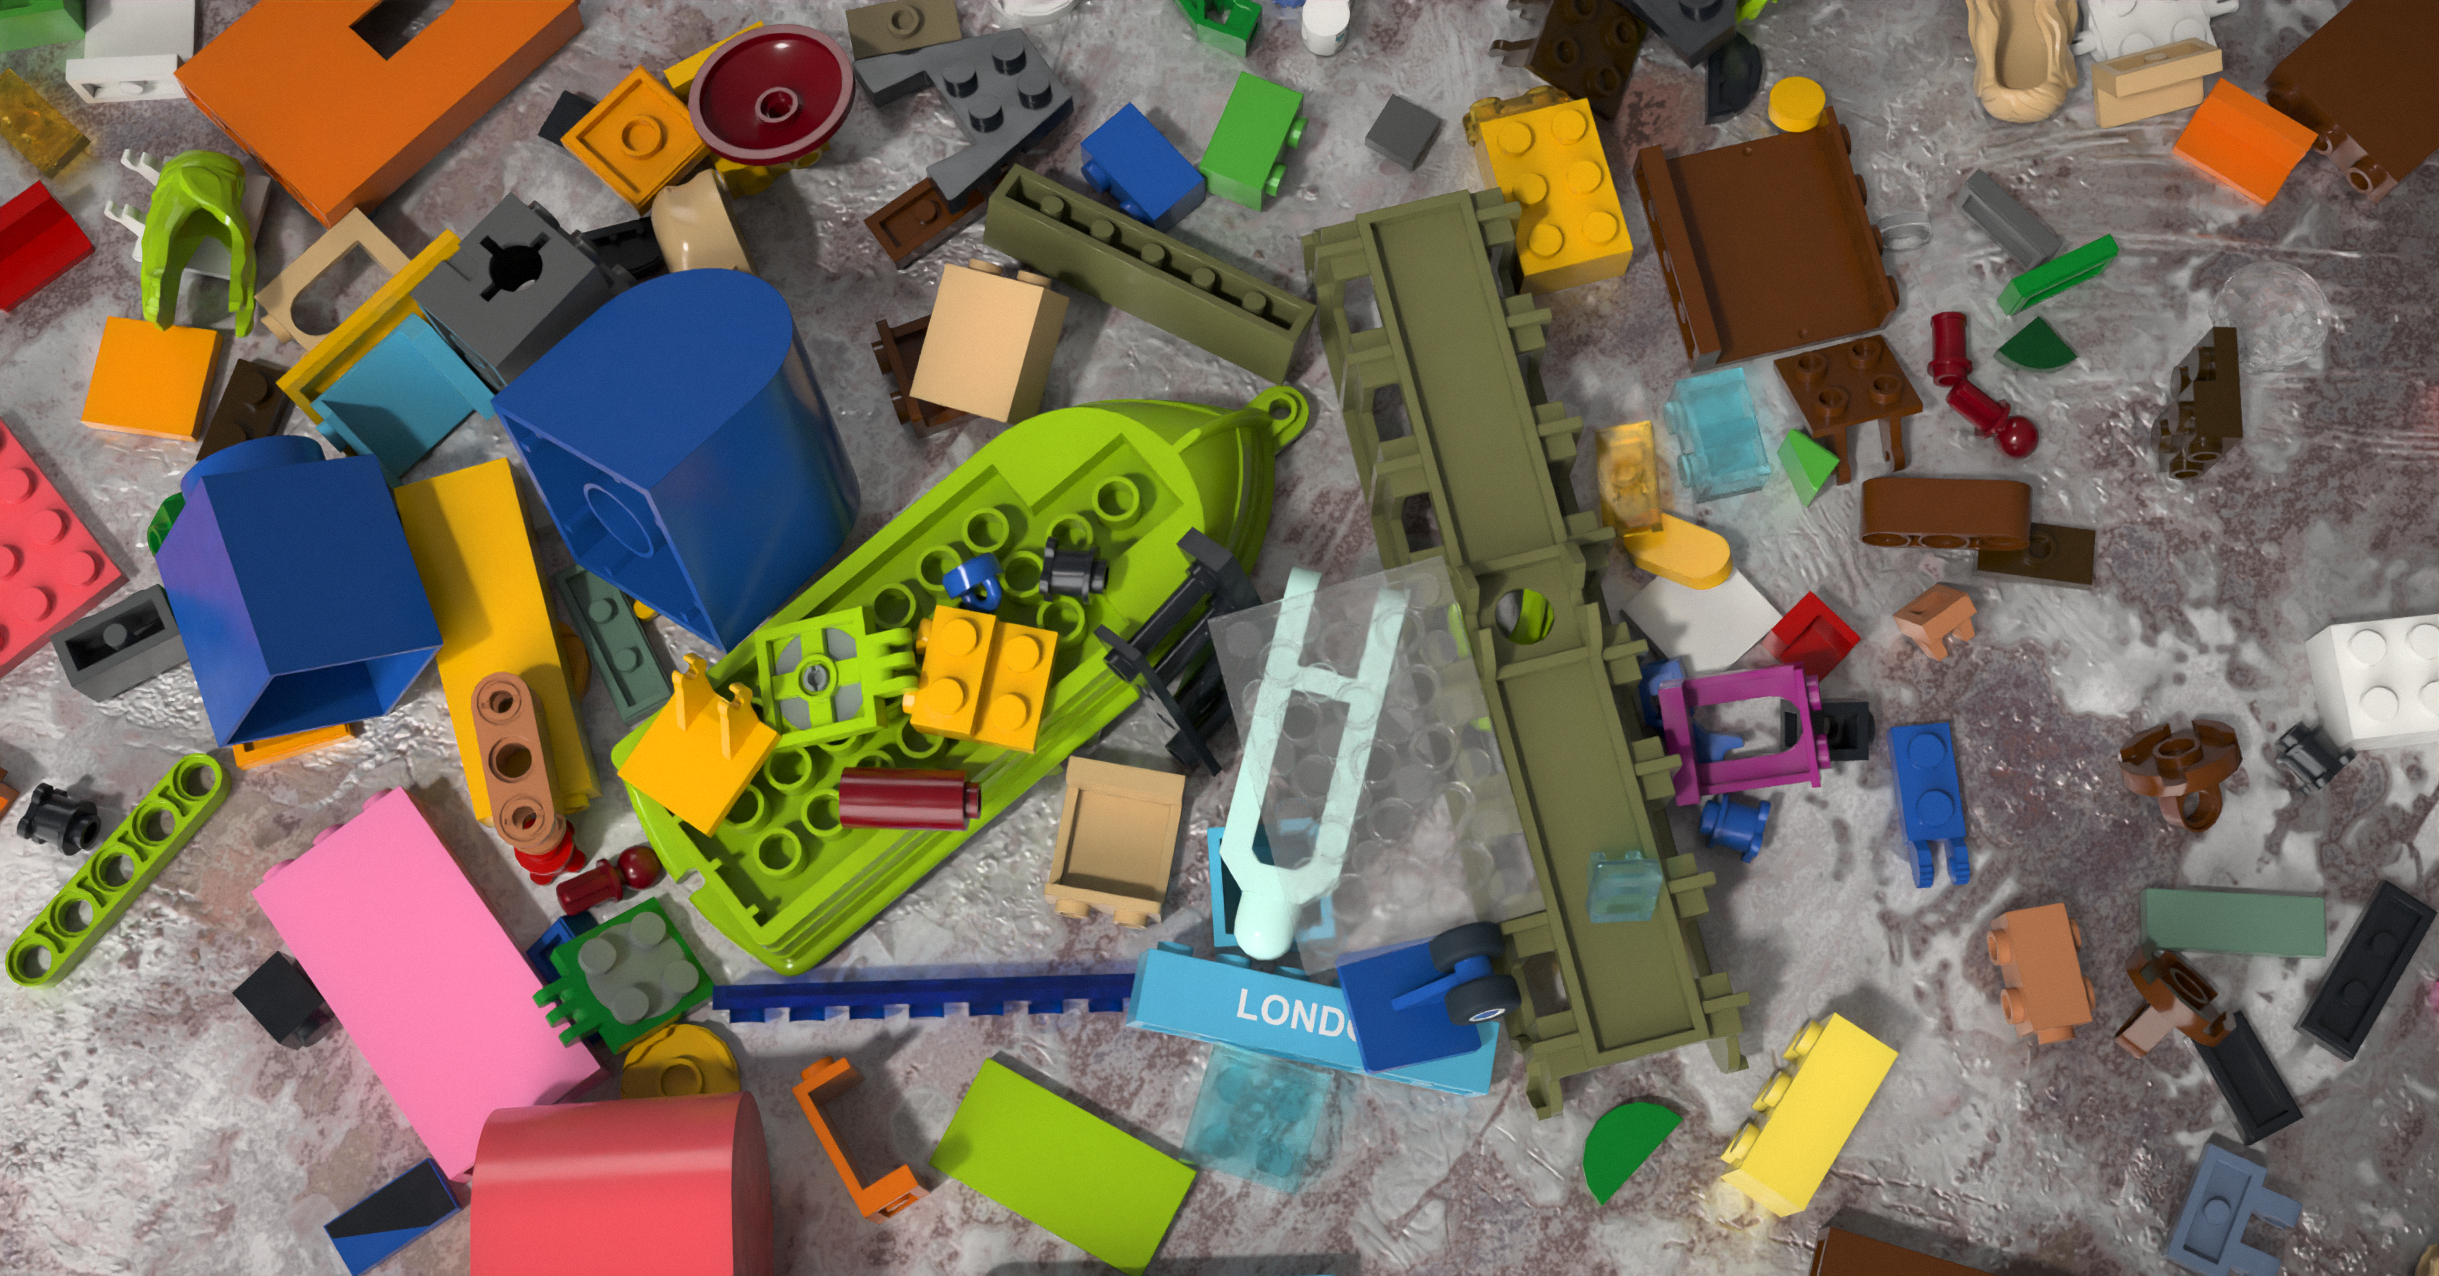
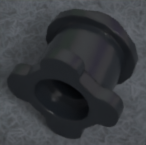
M1048 536L1043 569L1039 581V594L1044 595V601L1054 602L1056 594L1079 597L1082 598L1083 604L1091 605L1095 594L1105 595L1110 573V560L1100 558V546L1091 545L1089 550L1063 547V544H1059V537Z
M2300 721L2275 742V745L2281 752L2276 756L2274 762L2277 765L2284 762L2304 783L2297 790L2303 798L2311 792L2318 791L2324 787L2358 754L2352 747L2341 753L2321 732L2323 725L2320 722L2308 728Z
M41 783L33 791L31 803L25 815L18 823L17 835L27 840L31 838L33 842L38 844H44L46 841L58 846V850L62 854L72 856L81 849H87L93 844L100 831L101 819L97 816V806L93 801L88 799L79 802L67 798L66 791L59 788L54 789L49 784Z

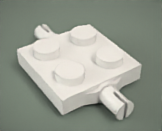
M2078 0L2084 16L2083 32L2074 34L2070 52L2073 57L2090 52L2097 62L2193 37L2217 47L2210 28V18L2237 12L2239 0Z

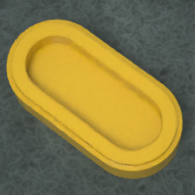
M1661 512L1647 513L1633 520L1625 531L1624 544L1628 556L1634 565L1688 588L1696 590L1714 588L1723 583L1732 572L1733 558L1725 538L1715 532Z

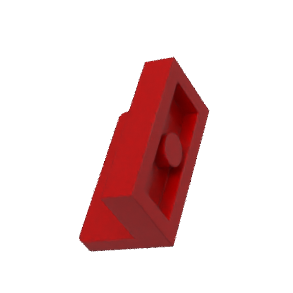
M40 180L0 207V310L3 313L12 311L89 257L96 250L94 244L62 202Z

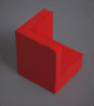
M1810 590L1769 631L1761 645L1781 664L1804 661L1806 676L1817 674L1818 682L1820 683L1853 650L1861 638Z

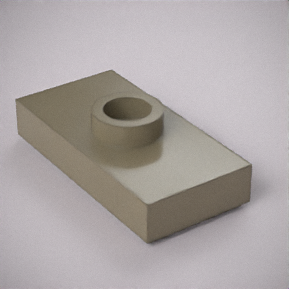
M897 0L845 10L855 61L962 39L954 0Z

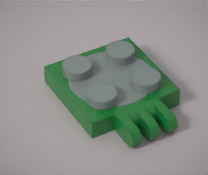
M654 896L554 948L550 960L562 978L537 991L532 996V999L538 1008L546 1007L561 999L563 1004L550 1011L545 1016V1019L551 1028H556L571 1019L575 1020L576 1024L567 1028L558 1036L565 1048L599 1032L615 1056L714 1001L719 990Z

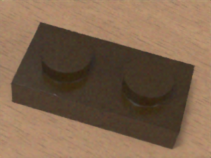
M239 358L195 461L200 462L220 450L245 441L275 436L291 399L276 384L286 373Z

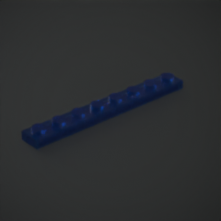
M1135 973L713 986L712 1010L721 1015H729L730 1025H762L766 1023V1014L789 1013V1023L825 1022V1012H849V1021L875 1022L885 1020V1010H908L909 1019L937 1020L945 1018L944 1009L968 1008L969 1018L1004 1017V1007L1028 1006V1016L1036 1017L1064 1015V1005H1088V1014L1112 1015L1124 1013L1123 1003H1130Z

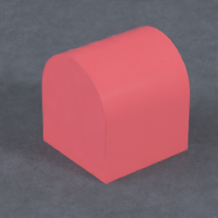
M750 1091L497 1108L493 1110L482 1128L473 1170L470 1209V1276H774L770 1172L763 1124L754 1096Z

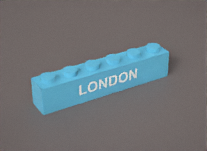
M1159 941L1157 949L1148 948L1139 954L1126 1026L1471 1098L1489 1093L1500 1022L1490 1020L1476 1024L1482 1045L1475 1053L1369 1075L1365 1072L1339 979H1333L1332 986L1309 982L1310 973L1297 968L1275 966L1274 974L1251 970L1252 960L1230 954H1217L1215 962L1192 957L1193 947L1168 941Z

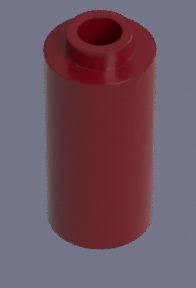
M844 767L839 788V816L842 828L967 831L970 819H980L982 809L981 782H971L968 769Z

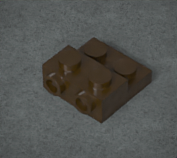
M2212 327L2172 371L2170 391L2174 401L2154 420L2150 438L2152 451L2159 453L2160 472H2168L2169 478L2190 480L2202 477L2204 473L2223 458L2243 438L2237 327Z

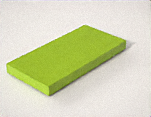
M988 1057L928 1162L930 1166L1129 1276L1144 1275L1198 1174L1193 1169Z

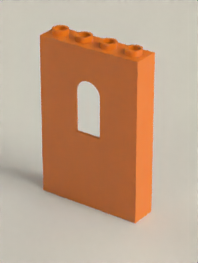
M261 0L173 74L192 104L327 230H330L354 207H357L367 216L583 30L584 26L578 9L581 1L455 0L450 8L386 61L351 29L384 0Z

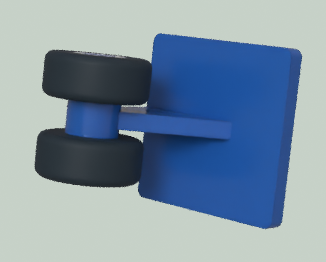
M1492 921L1469 923L1447 930L1437 936L1346 953L1336 959V970L1363 1066L1367 1074L1372 1075L1475 1053L1482 1045L1476 1024L1502 1017L1520 1007L1522 998L1516 979L1508 974L1495 975L1491 961L1502 956L1506 950L1504 938L1497 923Z

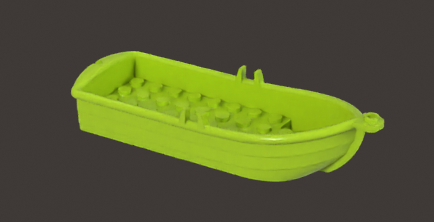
M1273 386L1261 392L1240 410L1170 400H1102L1039 414L1007 429L986 444L758 630L864 606L873 609L876 633L895 628H911L913 642L891 648V653L914 652L916 666L895 671L894 676L895 678L901 676H917V678H920L925 655L916 653V639L921 620L923 618L933 619L936 605L968 610L961 598L951 601L941 582L943 576L979 555L987 552L994 553L1004 573L997 578L1002 588L1001 604L990 615H996L998 620L1002 622L1056 631L1061 636L1036 754L917 732L910 724L912 714L903 712L904 694L885 698L888 729L782 753L772 751L711 838L622 778L635 814L649 843L676 885L683 883L692 873L699 871L705 878V883L688 900L721 934L748 955L782 976H799L811 970L1044 776H1058L1064 771L1060 764L1085 742L1090 747H1093L1099 740L1102 728L1140 698L1131 684L1121 680L1103 662L1102 659L1108 652L1093 632L1103 624L1126 642L1188 577L1185 570L1189 567V563L1176 544L1192 526L1231 552L1249 579L1261 551L1271 516L1275 488V455L1298 438L1308 424L1309 407L1304 396L1290 386ZM1279 408L1287 409L1290 412V415L1283 420H1276L1271 416L1272 412ZM1048 536L1059 537V544H1063V547L1089 550L1091 545L1100 546V558L1110 560L1109 581L1105 595L1095 594L1091 605L1083 604L1082 598L1056 594L1054 602L1044 601V595L1039 594V581L1043 569ZM984 586L974 591L980 601L986 599L987 591ZM1205 593L1149 653L1146 659L1151 667L1157 663L1208 608L1205 604V601L1209 598L1208 594ZM753 633L707 670L705 676L713 690L729 702H732L735 694L729 689L731 684L741 682L750 688L753 693L750 704L759 721L765 724ZM665 705L614 746L611 759L618 771ZM844 767L968 769L971 782H981L982 809L980 819H970L967 831L842 828L839 816V788Z

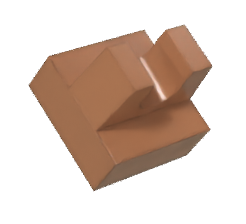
M1938 583L1892 615L1901 633L1911 637L1927 657L1937 661H1941L1948 656L1942 640L1943 636L1951 632L1954 638L1965 642L1975 636L1970 617L1977 613L1968 593Z

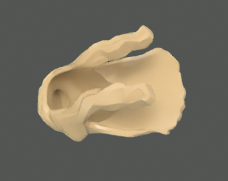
M1965 0L1969 12L1968 34L1977 60L1973 76L1975 96L1981 98L1985 109L1993 117L2001 121L2036 123L2050 118L2065 102L2069 89L2078 85V73L2074 57L2070 52L2078 19L2076 0Z

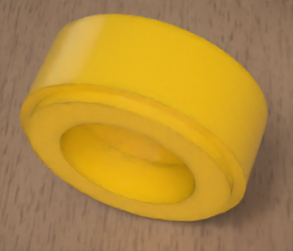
M1800 76L1784 78L1777 82L1770 92L1768 115L1771 121L1783 130L1790 132L1810 130L1817 125L1824 110L1825 93L1819 84L1809 78Z

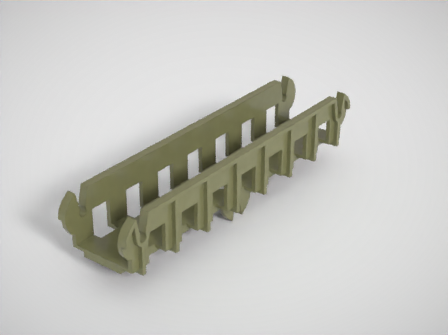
M1501 187L1469 194L1468 189L1356 214L1354 221L1313 229L1312 234L1301 236V251L1308 290L1316 289L1318 329L1388 589L1411 594L1401 638L1435 765L1448 778L1443 795L1477 921H1492L1500 926L1506 950L1502 956L1491 961L1495 975H1512L1517 981L1522 1003L1520 1007L1504 1015L1503 1018L1511 1048L1523 1055L1526 1070L1524 1071L1522 1089L1535 1119L1540 1121L1562 1115L1563 1097L1559 1080L1565 1076L1706 1042L1714 1062L1722 1073L1729 1074L1749 1069L1746 1056L1740 1053L1738 1035L1744 1032L1739 1011L1751 1003L1748 991L1733 994L1727 971L1712 974L1698 922L1709 912L1705 894L1717 882L1713 871L1702 874L1698 873L1693 852L1678 856L1665 807L1676 794L1672 779L1681 768L1682 762L1679 754L1665 757L1659 736L1645 739L1633 693L1642 680L1639 667L1649 648L1646 638L1631 641L1626 622L1612 625L1601 583L1610 566L1607 556L1616 539V534L1613 526L1599 529L1594 510L1580 513L1570 474L1578 455L1576 447L1584 424L1581 415L1567 418L1562 400L1548 403L1539 368L1546 349L1545 341L1553 317L1550 307L1536 310L1531 292L1517 295L1514 285L1517 259L1515 236L1522 212L1520 203L1515 201L1505 204ZM1489 248H1492L1493 256L1491 257V266L1489 264V260L1485 250ZM1369 276L1383 327L1351 334L1344 310L1346 281ZM1398 383L1412 435L1380 442L1372 413L1375 389ZM1428 492L1442 546L1410 553L1401 520L1404 501L1406 497ZM1529 589L1540 593L1548 600L1553 610L1554 624L1551 632L1543 640L1533 645H1520L1509 641L1501 634L1496 624L1495 611L1498 602L1512 591ZM1459 603L1473 658L1441 666L1431 630L1434 612L1437 608ZM1490 717L1505 773L1472 781L1461 736L1466 722ZM1522 833L1537 890L1504 898L1492 849L1498 838ZM1554 951L1570 1010L1537 1018L1523 966L1530 956Z

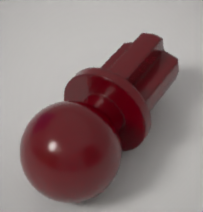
M1967 379L1958 381L1948 392L1945 400L1949 406L1975 426L1974 433L1979 439L1984 440L1993 435L1994 447L2001 456L2010 460H2021L2027 458L2036 450L2039 443L2038 428L2032 420L2025 416H2008L2011 405L2006 400L1994 401Z
M645 845L630 846L619 854L615 866L612 867L608 860L602 858L596 861V868L558 884L556 887L557 900L568 916H575L609 900L617 904L623 900L622 888L624 887L636 892L652 888L661 877L662 863L652 848Z

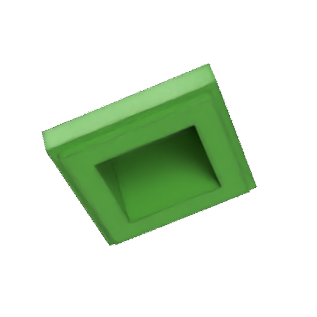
M1792 428L1777 451L1800 501L1807 508L1840 460L1836 455L1796 428Z

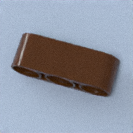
M1895 477L1868 479L1861 486L1859 540L1866 545L1886 548L2021 550L2029 547L2031 544L2033 489L2026 483L2011 480Z

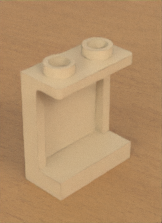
M1070 756L1065 778L1067 790L1049 882L1045 884L1043 894L1046 903L1055 905L1054 913L1070 918L1089 919L1090 911L1114 915L1112 923L1132 929L1145 930L1148 928L1149 921L1162 924L1187 789L1186 776Z

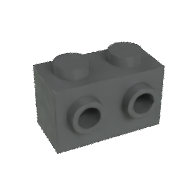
M160 584L135 592L125 600L94 615L82 618L72 626L49 636L71 687L97 703L189 659L166 590Z

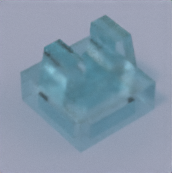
M1626 851L1624 860L1606 861L1603 852H1591L1586 869L1588 896L1585 903L1591 923L1651 920L1663 879L1657 859H1643L1639 851Z

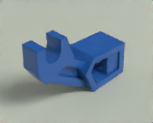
M1682 655L1642 664L1639 667L1642 680L1638 688L1646 725L1654 728L1665 740L1662 713H1659L1660 707L1656 705L1654 696L1658 695L1661 681L1688 677ZM1698 707L1690 708L1699 764L1726 760L1725 753L1728 750L1744 747L1745 740L1743 734L1707 730L1693 718Z

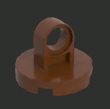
M2194 719L2191 720L2193 730L2171 733L2169 723L2137 734L2120 749L2122 762L2118 761L2124 786L2136 794L2157 797L2164 819L2171 825L2197 833L2212 827L2219 818L2222 809V795L2219 783L2236 772L2243 760L2234 728L2221 721ZM2198 792V807L2190 817L2186 818L2183 810L2184 802L2190 793Z
M2147 941L2142 944L2125 961V965L2133 984L2146 1001L2119 1028L2113 1040L2136 1061L2153 1049L2174 1027L2202 1045L2215 1047L2236 1028L2235 1017L2230 1010L2224 1011L2220 1015L2211 1004V1001L2218 995L2216 990L2194 968L2176 954L2167 950L2159 958L2153 954L2156 951L2154 943Z

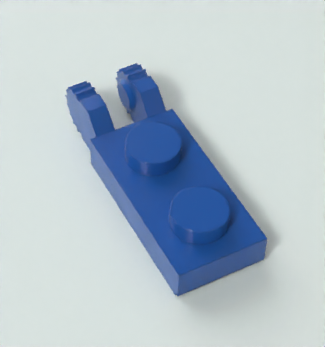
M1949 722L1891 727L1886 735L1902 843L1903 846L1907 845L1914 884L1918 889L1930 888L1933 885L1934 867L1928 844L1944 842L1947 872L1953 885L1968 884L1970 863L1968 862L1967 846L1963 840L1966 837Z

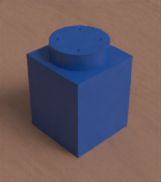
M278 435L253 439L227 447L194 465L184 475L180 483L185 505L156 553L155 560L218 747L233 746L388 716L444 643L376 454L326 460L321 445L314 439L298 435Z

